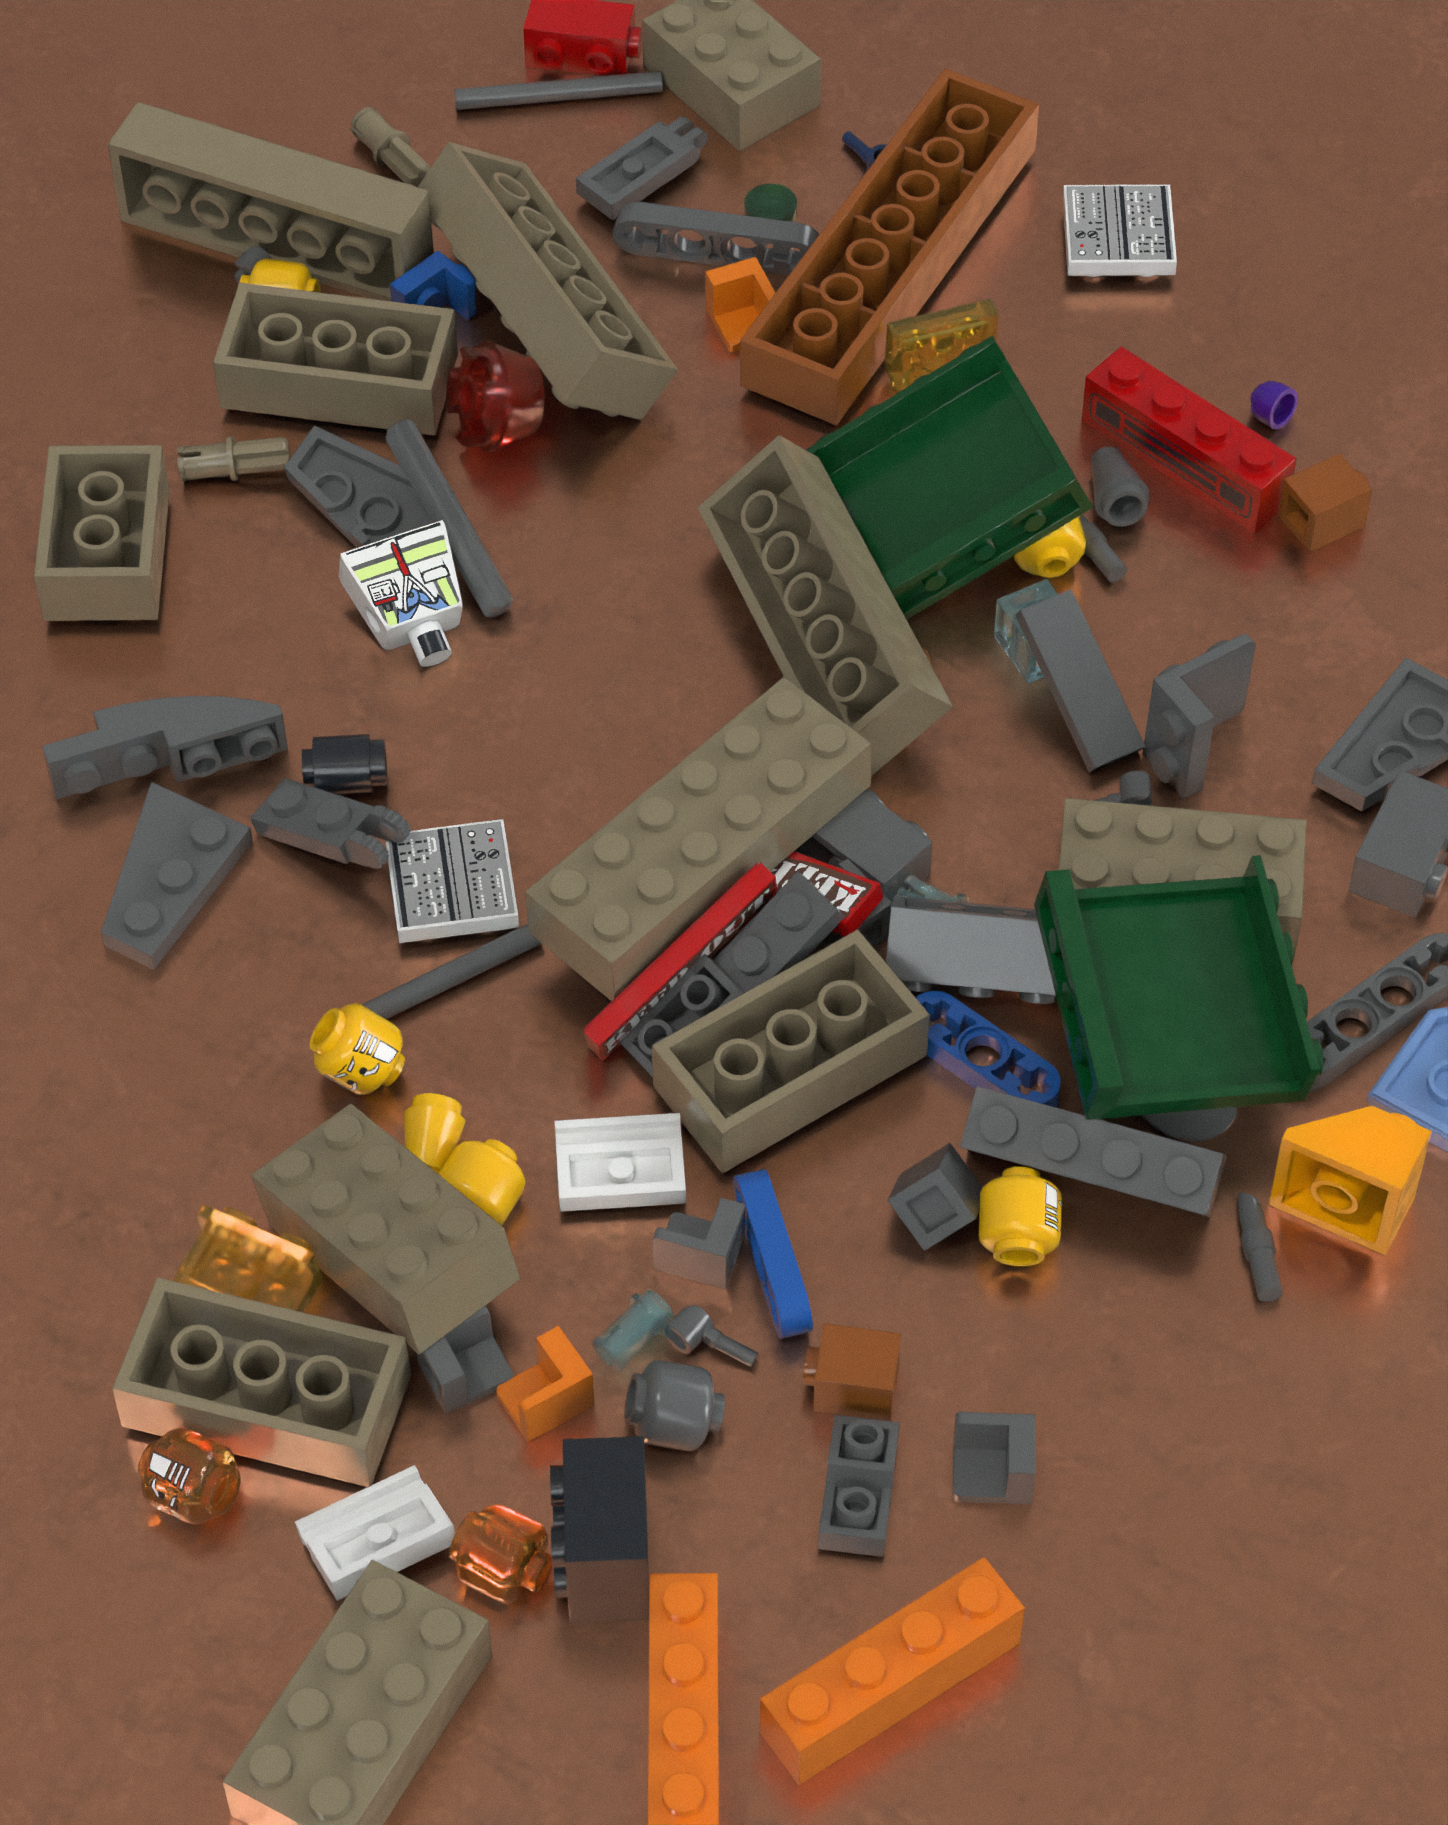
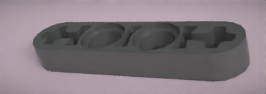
M630 202L619 209L612 236L619 248L634 255L715 266H725L756 257L764 272L790 275L817 239L819 233L809 225L797 222L645 202ZM668 230L667 234H662V231ZM681 230L695 231L704 239L700 241L688 240L683 238L678 232ZM744 237L752 240L757 246L753 248L740 247L734 244L731 238ZM773 244V248H767V245Z
M1436 933L1424 937L1307 1021L1311 1038H1317L1321 1047L1323 1040L1327 1045L1322 1050V1073L1316 1077L1310 1091H1317L1326 1087L1426 1014L1428 1010L1433 1009L1448 998L1447 966L1442 964L1430 971L1426 983L1422 978L1428 972L1431 959L1438 964L1446 960L1448 961V934ZM1389 986L1403 987L1413 996V1001L1406 1005H1393L1385 1001L1380 992ZM1344 1018L1359 1019L1366 1024L1369 1032L1360 1038L1347 1037L1340 1033L1336 1023Z

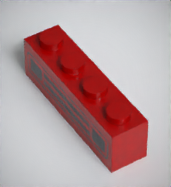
M1122 346L1085 378L1081 422L1253 534H1256L1278 514L1283 480L1294 474L1297 458Z

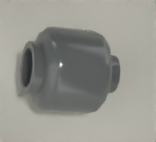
M654 1360L647 1365L642 1374L634 1373L630 1379L625 1400V1424L634 1426L636 1437L644 1436V1443L647 1445L694 1451L704 1442L708 1431L716 1433L719 1431L724 1416L725 1397L724 1394L714 1391V1382L708 1370L698 1366Z

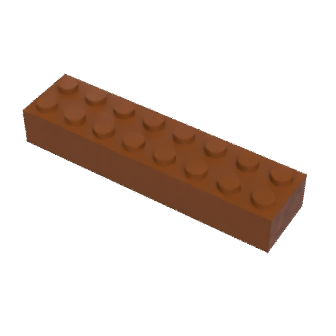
M944 68L741 338L740 386L837 425L1036 149L1039 104Z

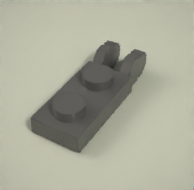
M284 778L250 817L256 832L261 836L345 864L351 861L366 867L370 866L372 869L381 868L390 856L388 855L389 851L385 848L386 846L381 841H378L376 837L387 841L392 840L394 843L397 842L399 844L411 832L407 820L398 814L397 811L388 810L381 805L375 807L287 778Z

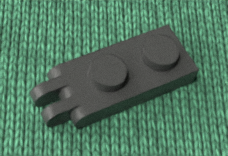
M684 116L679 117L669 125L659 121L576 177V193L611 220L617 218L619 209L623 205L630 202H640L694 165L700 157V149L708 141V133L700 127L694 128L693 122Z

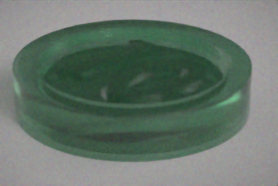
M768 183L756 186L745 197V216L792 222L797 214V198L789 188L783 185Z

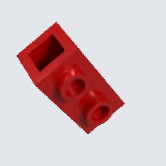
M531 0L523 27L525 67L599 76L628 74L632 58L639 59L643 47L642 27L635 26V5L598 0Z

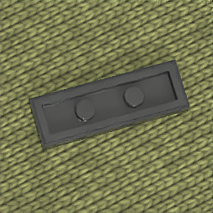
M1072 589L1021 609L1015 616L1088 772H1093L1138 753L1146 746Z

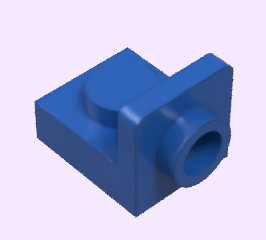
M436 251L390 283L392 302L440 308L448 305L466 320L477 314L476 282L474 277L465 266L455 264L440 251Z

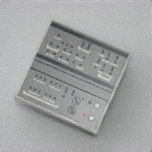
M1064 185L1062 199L1068 276L1139 275L1151 277L1154 275H1175L1177 258L1170 185Z
M503 819L413 830L399 844L397 842L394 843L392 840H385L386 850L389 851L388 855H390L388 857L399 943L519 928L517 903Z

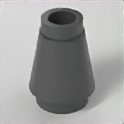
M1104 447L1094 453L1090 462L1096 512L1114 526L1134 524L1147 511L1150 498L1149 489L1118 448Z

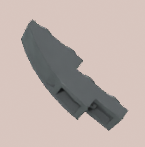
M222 696L157 698L94 711L95 731L42 746L50 783L56 799L72 794L87 793L96 787L130 777L144 776L153 770L170 766L175 782L178 783L195 777H206L218 770L245 762L263 760L272 754L288 750L284 718L279 705L251 699Z
M798 871L714 960L703 954L620 1043L653 1077V1044L803 961L846 916L808 878Z

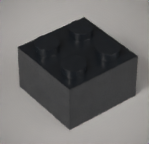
M644 1436L563 1439V1465H550L551 1506H553L551 1551L552 1568H554L555 1598L568 1597L570 1622L649 1619V1563Z

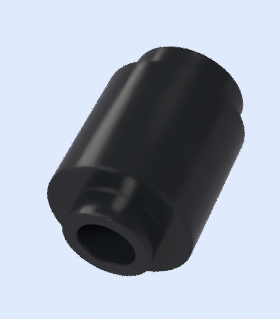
M370 734L313 737L312 749H302L303 783L314 784L315 788L336 795L373 793V787L387 786L385 739L371 740Z

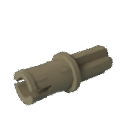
M367 107L355 114L351 120L353 127L350 128V131L372 151L373 160L377 165L382 168L389 167L404 183L418 187L431 167L410 147V138L407 134L392 128L375 108Z
M234 436L227 437L226 442L177 447V454L181 456L177 458L182 482L230 476L232 481H237L240 474L285 470L284 466L291 458L290 446L284 437L236 442Z

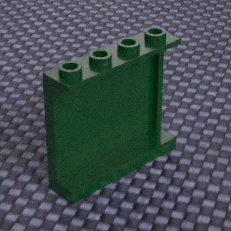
M993 336L965 349L958 357L932 373L916 379L909 387L881 404L870 407L863 415L837 431L821 437L814 445L805 449L819 457L906 620L1094 508Z
M1261 855L1251 857L1243 877L1075 889L1070 869L1045 872L1034 902V908L1086 1120L1305 1101L1316 1077L1322 1073L1323 1052L1319 1040L1311 1038L1306 1020L1308 1015L1307 993L1302 984H1296L1291 966L1293 962L1292 939L1287 931L1281 930L1277 915L1279 905L1278 889L1272 878L1267 879Z

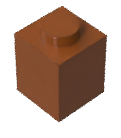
M1338 453L1284 478L1278 517L1311 553L1366 526L1372 489L1365 475L1359 470H1354L1345 458Z
M824 1323L820 1348L808 1346L804 1365L803 1385L814 1386L813 1411L891 1421L900 1365L901 1333Z

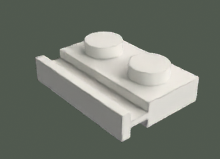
M680 1113L555 1121L560 1212L686 1204Z
M415 1465L295 1521L302 1544L306 1545L313 1562L337 1601L348 1596L372 1559L398 1572L458 1543L454 1525L428 1485L424 1484Z

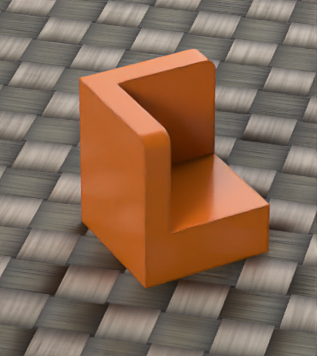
M756 257L705 271L706 311L729 352L740 351L741 338L776 293Z
M559 1326L536 1338L538 1364L496 1388L498 1401L528 1443L595 1405L593 1373Z

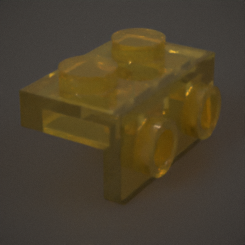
M992 299L961 304L953 308L919 316H910L887 323L885 370L896 394L912 385L916 379L932 373L958 357L965 349L981 343L990 336H993L997 342L998 312Z
M202 1205L196 1216L202 1230L172 1281L304 1313L323 1279L312 1246L302 1238L289 1232H280L278 1236L259 1229L257 1223L251 1217L237 1209L225 1207L221 1212L207 1205Z

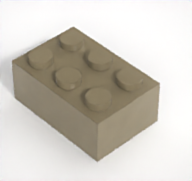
M677 0L642 20L643 67L649 72L661 71L662 83L739 151L744 150L821 105L822 59L753 0Z
M162 445L49 446L34 580L43 621L158 620L170 491Z

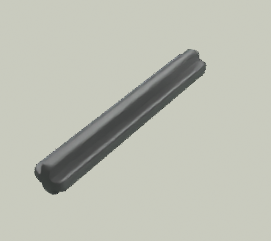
M404 419L391 425L387 429L386 441L432 523L443 520L452 558L482 612L488 618H494L505 613L512 607L513 597L415 423L410 419Z

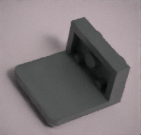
M1242 634L1230 641H1219L1204 654L1182 665H1171L1153 679L1144 739L1146 747L1143 748V754L1149 759L1155 775L1162 782L1169 783L1183 800L1203 790L1213 727L1236 716L1245 706L1256 647L1255 642L1248 634Z

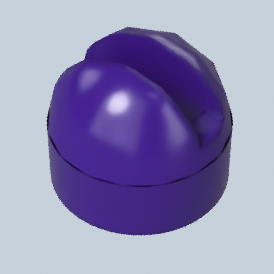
M1269 380L1259 384L1253 390L1250 397L1252 415L1259 422L1272 429L1277 430L1284 427L1296 411L1298 404L1297 391L1281 382Z

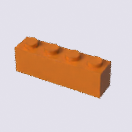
M983 1557L761 1697L760 1734L799 1786L1021 1643L1025 1607L988 1560Z
M650 1573L648 1825H719L718 1573Z

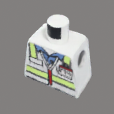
M443 520L340 554L338 577L341 584L382 648L391 650L411 643L422 667L439 664L452 655V650L444 632L460 625L462 599Z

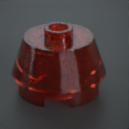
M487 340L480 342L477 346L461 347L459 349L463 358L461 366L449 368L446 386L448 413H458L463 430L459 431V434L456 436L457 441L464 447H479L482 451L488 453L532 436L540 426L545 400L543 378L536 361L526 354Z

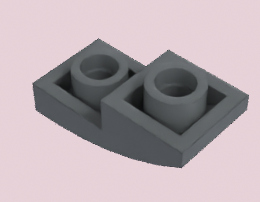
M841 1415L834 1416L818 1534V1549L884 1557L900 1422Z

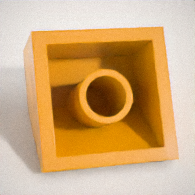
M1374 1106L1287 1128L1281 1140L1269 1205L1386 1256L1415 1199L1432 1131L1419 1126L1405 1115L1388 1113Z

